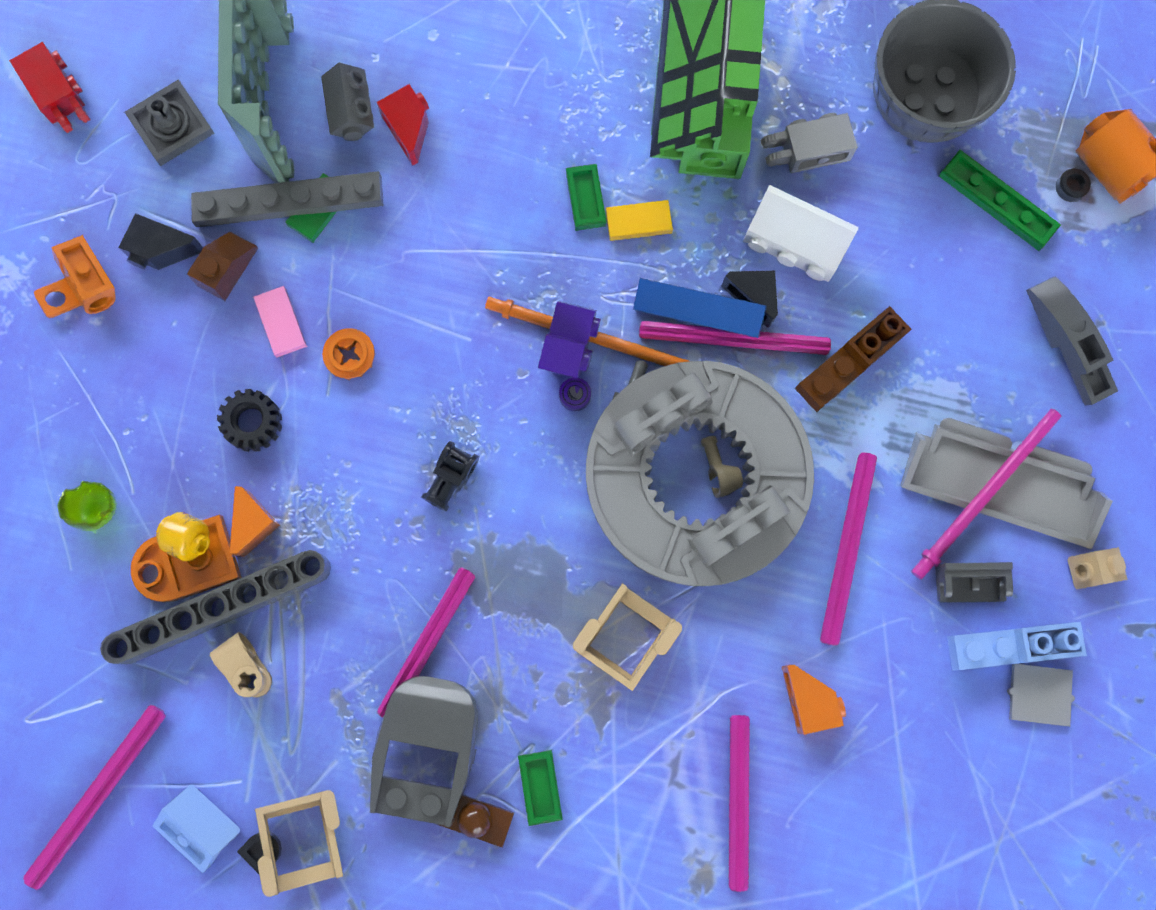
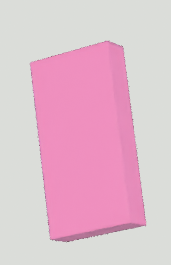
M284 286L253 297L276 358L307 347Z

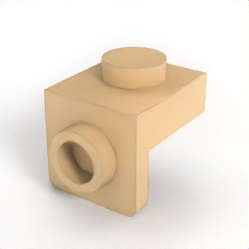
M1119 547L1071 556L1067 559L1076 589L1128 580L1125 571L1126 564L1121 556Z

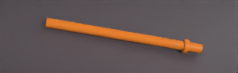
M488 296L485 304L486 309L501 313L503 318L509 319L513 317L547 329L551 327L552 316L515 305L513 300L507 299V301ZM599 331L597 337H590L589 341L662 366L689 362V360Z

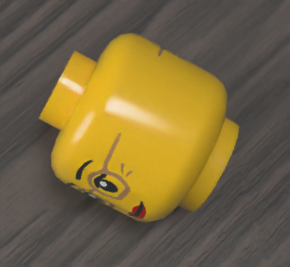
M176 512L165 517L156 530L159 548L181 561H191L204 554L210 544L207 524L185 512Z

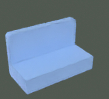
M189 785L167 804L153 824V827L202 873L213 864L220 851L240 832V828L194 785Z

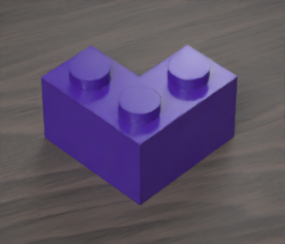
M557 301L549 334L545 336L538 368L577 378L582 371L586 372L589 369L593 350L588 349L590 337H597L601 322L600 318H596L597 310Z

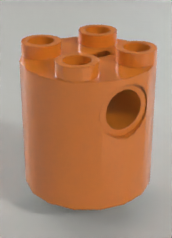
M1132 109L1104 112L1084 128L1080 146L1075 152L1119 204L1140 192L1148 185V182L1156 177V138Z

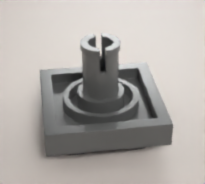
M179 79L124 112L160 166L215 134Z

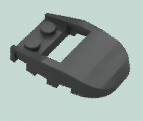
M417 676L405 680L394 690L377 732L372 756L370 813H380L445 825V827L453 825L454 815L465 791L476 755L475 740L478 710L475 699L463 685L450 680ZM390 740L457 752L458 758L452 788L383 776Z

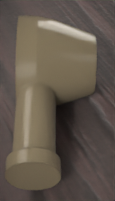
M709 436L701 440V445L705 449L710 466L708 472L709 479L711 481L718 477L719 488L712 487L713 494L716 498H720L741 488L743 477L739 467L722 464L716 444L718 442L716 436Z

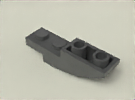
M1056 276L1027 289V294L1051 348H1060L1084 405H1093L1118 392L1107 366L1108 363L1114 361L1094 322L1070 290Z

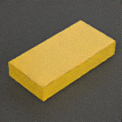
M668 200L606 207L605 212L610 241L672 234L673 227Z

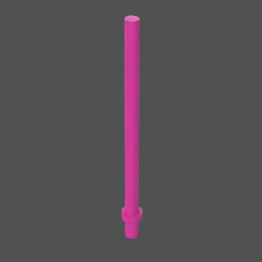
M1050 409L931 549L923 551L921 554L923 558L911 571L913 575L922 580L933 566H939L942 562L940 558L1062 417L1058 411Z

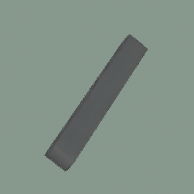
M312 550L296 554L109 634L101 643V655L104 660L113 664H131L321 583L330 574V562L325 556ZM317 558L320 562V569L315 575L308 576L305 569L306 564L311 559ZM285 571L288 575V583L284 588L277 589L274 583L275 577L280 572ZM254 585L257 592L256 597L253 601L246 603L243 598L244 590L248 586ZM221 598L225 606L224 611L219 616H214L212 604ZM186 612H189L192 616V624L188 629L183 630L180 620ZM157 626L160 636L157 642L152 644L148 634L151 628ZM124 640L127 643V652L123 657H119L116 650L117 645L120 641Z

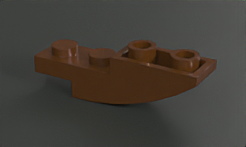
M889 306L795 387V390L818 412L912 329Z

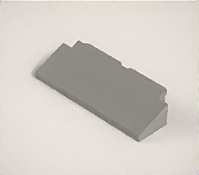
M945 418L941 421L940 425H934L931 437L915 433L901 481V487L966 508L1015 451L1011 449L1012 441L1007 436L952 418ZM1036 446L979 513L1092 549L1113 501L1104 493L1091 489L1096 478L1091 475L1092 466L1089 463Z

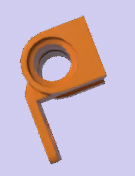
M83 235L51 247L54 260L65 278L34 291L35 299L46 317L53 318L80 306L84 308L86 313L96 314L113 305L116 300L115 288ZM51 292H60L66 299L61 306L54 307L47 304L46 297Z

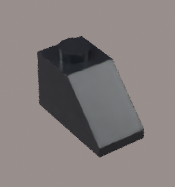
M135 213L118 248L128 256L127 261L141 269L150 266L159 270L200 254L203 246L192 235Z

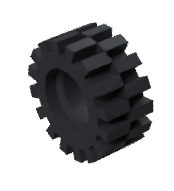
M245 389V393H242L240 390L234 392V398L226 397L225 400L228 403L226 406L220 405L219 410L222 412V415H217V421L221 424V426H218L219 431L228 442L237 448H241L243 451L249 452L252 449L256 452L261 451L260 447L262 446L265 448L271 446L269 443L271 439L277 440L279 436L276 435V432L282 429V425L279 423L282 420V415L278 411L280 410L278 406L267 395L258 390L254 392L252 389ZM247 409H256L262 415L260 427L253 432H244L238 425L239 416Z

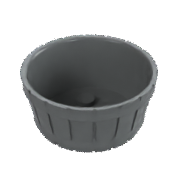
M925 0L901 11L884 30L875 57L873 93L882 117L901 135L920 142L930 143L957 138L969 129L984 122L1006 101L1015 81V54L1013 48L1011 49L1012 44L1003 28H1000L997 21L985 11L982 12L980 8L963 1L959 2V0Z

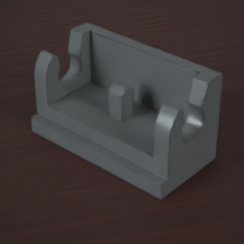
M1013 563L941 564L935 567L937 601L1005 602L1007 597H1012Z

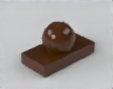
M463 794L454 815L453 825L445 828L462 833L469 838H476L503 848L514 812Z

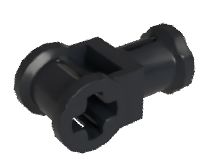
M449 441L441 452L433 471L436 478L428 492L423 493L421 498L447 512L449 508L447 503L456 488L461 490L464 483L470 478L480 456L476 454L471 456L456 448L454 442Z

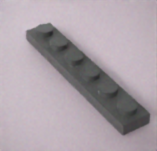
M379 171L191 193L192 223L195 227L383 206L382 176Z

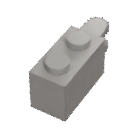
M828 113L819 119L811 121L799 119L786 126L785 131L764 136L760 140L763 148L766 149L783 146V151L769 154L765 158L766 163L771 167L788 163L790 173L850 161L858 148L848 113L840 115Z

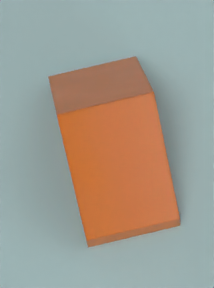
M235 486L229 554L245 557L276 530L280 524L250 491L243 487Z

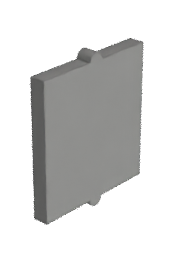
M1012 664L1011 688L1007 690L1010 695L1009 719L1070 727L1071 702L1075 700V697L1072 695L1073 670Z

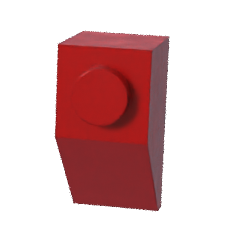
M408 84L377 101V105L382 119L413 166L418 163L429 124L426 113L429 106L422 93L416 94L411 85Z

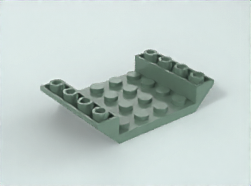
M219 0L218 105L251 161L275 183L289 182V178H294V163L292 159H288L286 146L281 145L278 131L273 130L268 102L264 100V92L269 90V77L267 71H265V62H269L268 46L289 45V33L294 32L292 13H287L286 0Z

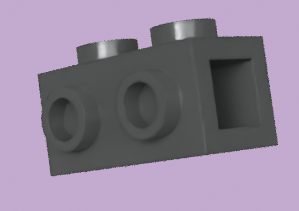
M340 62L321 76L330 135L343 137L347 141H356L374 128L365 69Z

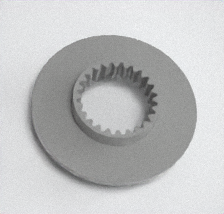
M689 361L650 371L634 380L614 397L600 416L590 439L586 459V485L591 508L600 528L611 544L632 564L650 575L672 583L688 586H714L738 581L754 574L775 560L788 547L802 526L810 507L814 486V464L811 447L802 423L787 401L773 387L750 372L732 365L713 361ZM695 424L697 430L701 431L704 425H708L710 433H714L719 429L721 430L722 439L732 438V448L740 446L741 451L738 457L747 459L742 468L750 473L743 479V482L747 484L741 491L743 497L736 502V507H732L727 514L720 515L715 521L709 518L704 523V526H702L699 519H695L689 525L685 516L681 517L678 521L675 520V511L671 510L665 513L663 511L665 503L663 501H654L657 491L648 489L653 482L652 478L647 477L652 469V466L648 463H651L655 455L653 451L656 452L658 450L660 441L665 442L669 433L676 435L680 426L685 431H689L691 425Z

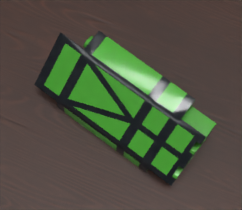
M663 0L650 157L680 160L679 173L741 179L750 154L752 118L758 102L765 0Z

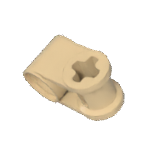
M237 632L210 652L211 660L239 696L261 697L270 690L272 677L257 656L252 644L241 632ZM250 675L257 677L253 682L255 688L248 687L251 683Z

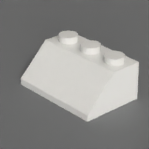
M769 185L743 241L748 243V246L756 252H766L777 257V260L785 266H796L806 271V274L814 280L829 282L859 227Z

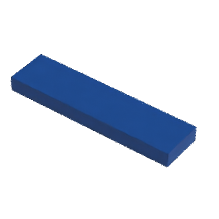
M644 278L639 279L633 310L756 338L760 337L767 308L766 305Z

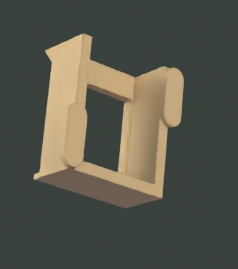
M622 583L598 620L590 619L573 642V649L633 691L657 654L665 655L681 633L682 625L629 590ZM619 602L661 630L632 674H629L590 646Z
M326 790L255 809L264 855L258 860V870L262 891L265 896L272 897L283 891L334 877H343L334 829L338 828L340 824L335 795L332 791ZM320 806L330 862L278 876L267 819Z

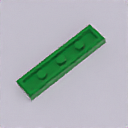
M962 150L956 153L939 174L941 179L1038 251L1046 245L1061 226L1060 223Z

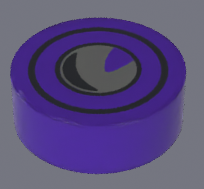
M569 378L560 386L559 400L566 409L580 411L590 403L591 388L582 378Z

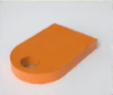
M219 514L202 520L208 526L210 544L204 554L191 561H181L159 548L157 536L145 541L137 549L131 562V578L136 589L148 599L159 602H174L242 578L235 555L229 554L230 537L222 515ZM155 565L158 569V577L154 582L147 584L143 580V571L147 566Z

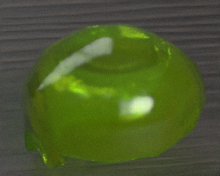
M81 481V484L74 489H65L57 504L61 519L71 527L86 532L100 529L111 521L117 506L114 493L102 483Z

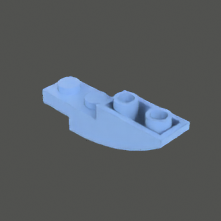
M1081 622L947 636L952 671L1087 656Z

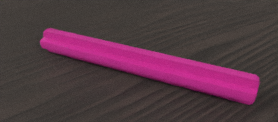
M461 567L455 574L380 704L377 714L382 718L394 690L405 680L419 676L475 579V575L469 570Z
M732 715L730 718L729 888L737 892L747 891L749 888L750 719L746 715Z

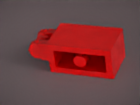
M42 41L9 60L39 110L52 124L58 121L64 131L69 133L73 130L71 122L66 117L69 114L75 112L83 123L91 120L83 108L85 104L79 96V93L83 92L72 74L67 76L63 69L68 66L57 50L51 52Z

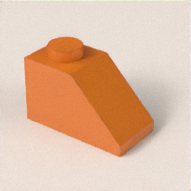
M796 665L781 666L798 734L805 735L844 726L842 718L846 717V709L842 698L837 697L836 691Z

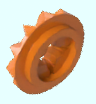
M345 328L336 331L327 339L322 355L325 366L334 376L350 380L351 378L362 377L369 368H372L375 350L372 341L365 333L357 329ZM355 346L354 353L360 360L349 359L344 363L345 357L338 349L349 351Z

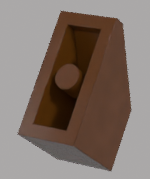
M229 231L203 247L187 275L198 287L226 301L258 247Z

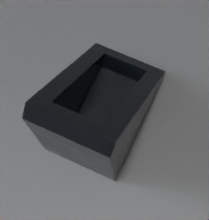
M775 270L730 271L725 276L721 287L735 299L766 305L763 324L769 328L778 315Z

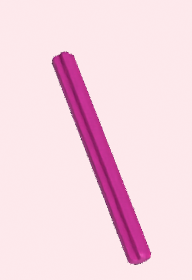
M642 321L639 328V336L644 339L828 355L831 349V339L827 337L761 332L760 337L756 338L712 327Z
M862 452L857 458L820 636L822 643L836 646L840 642L873 482L877 456L871 453Z
M154 705L148 706L26 872L23 879L27 886L38 890L44 885L166 717L163 710Z

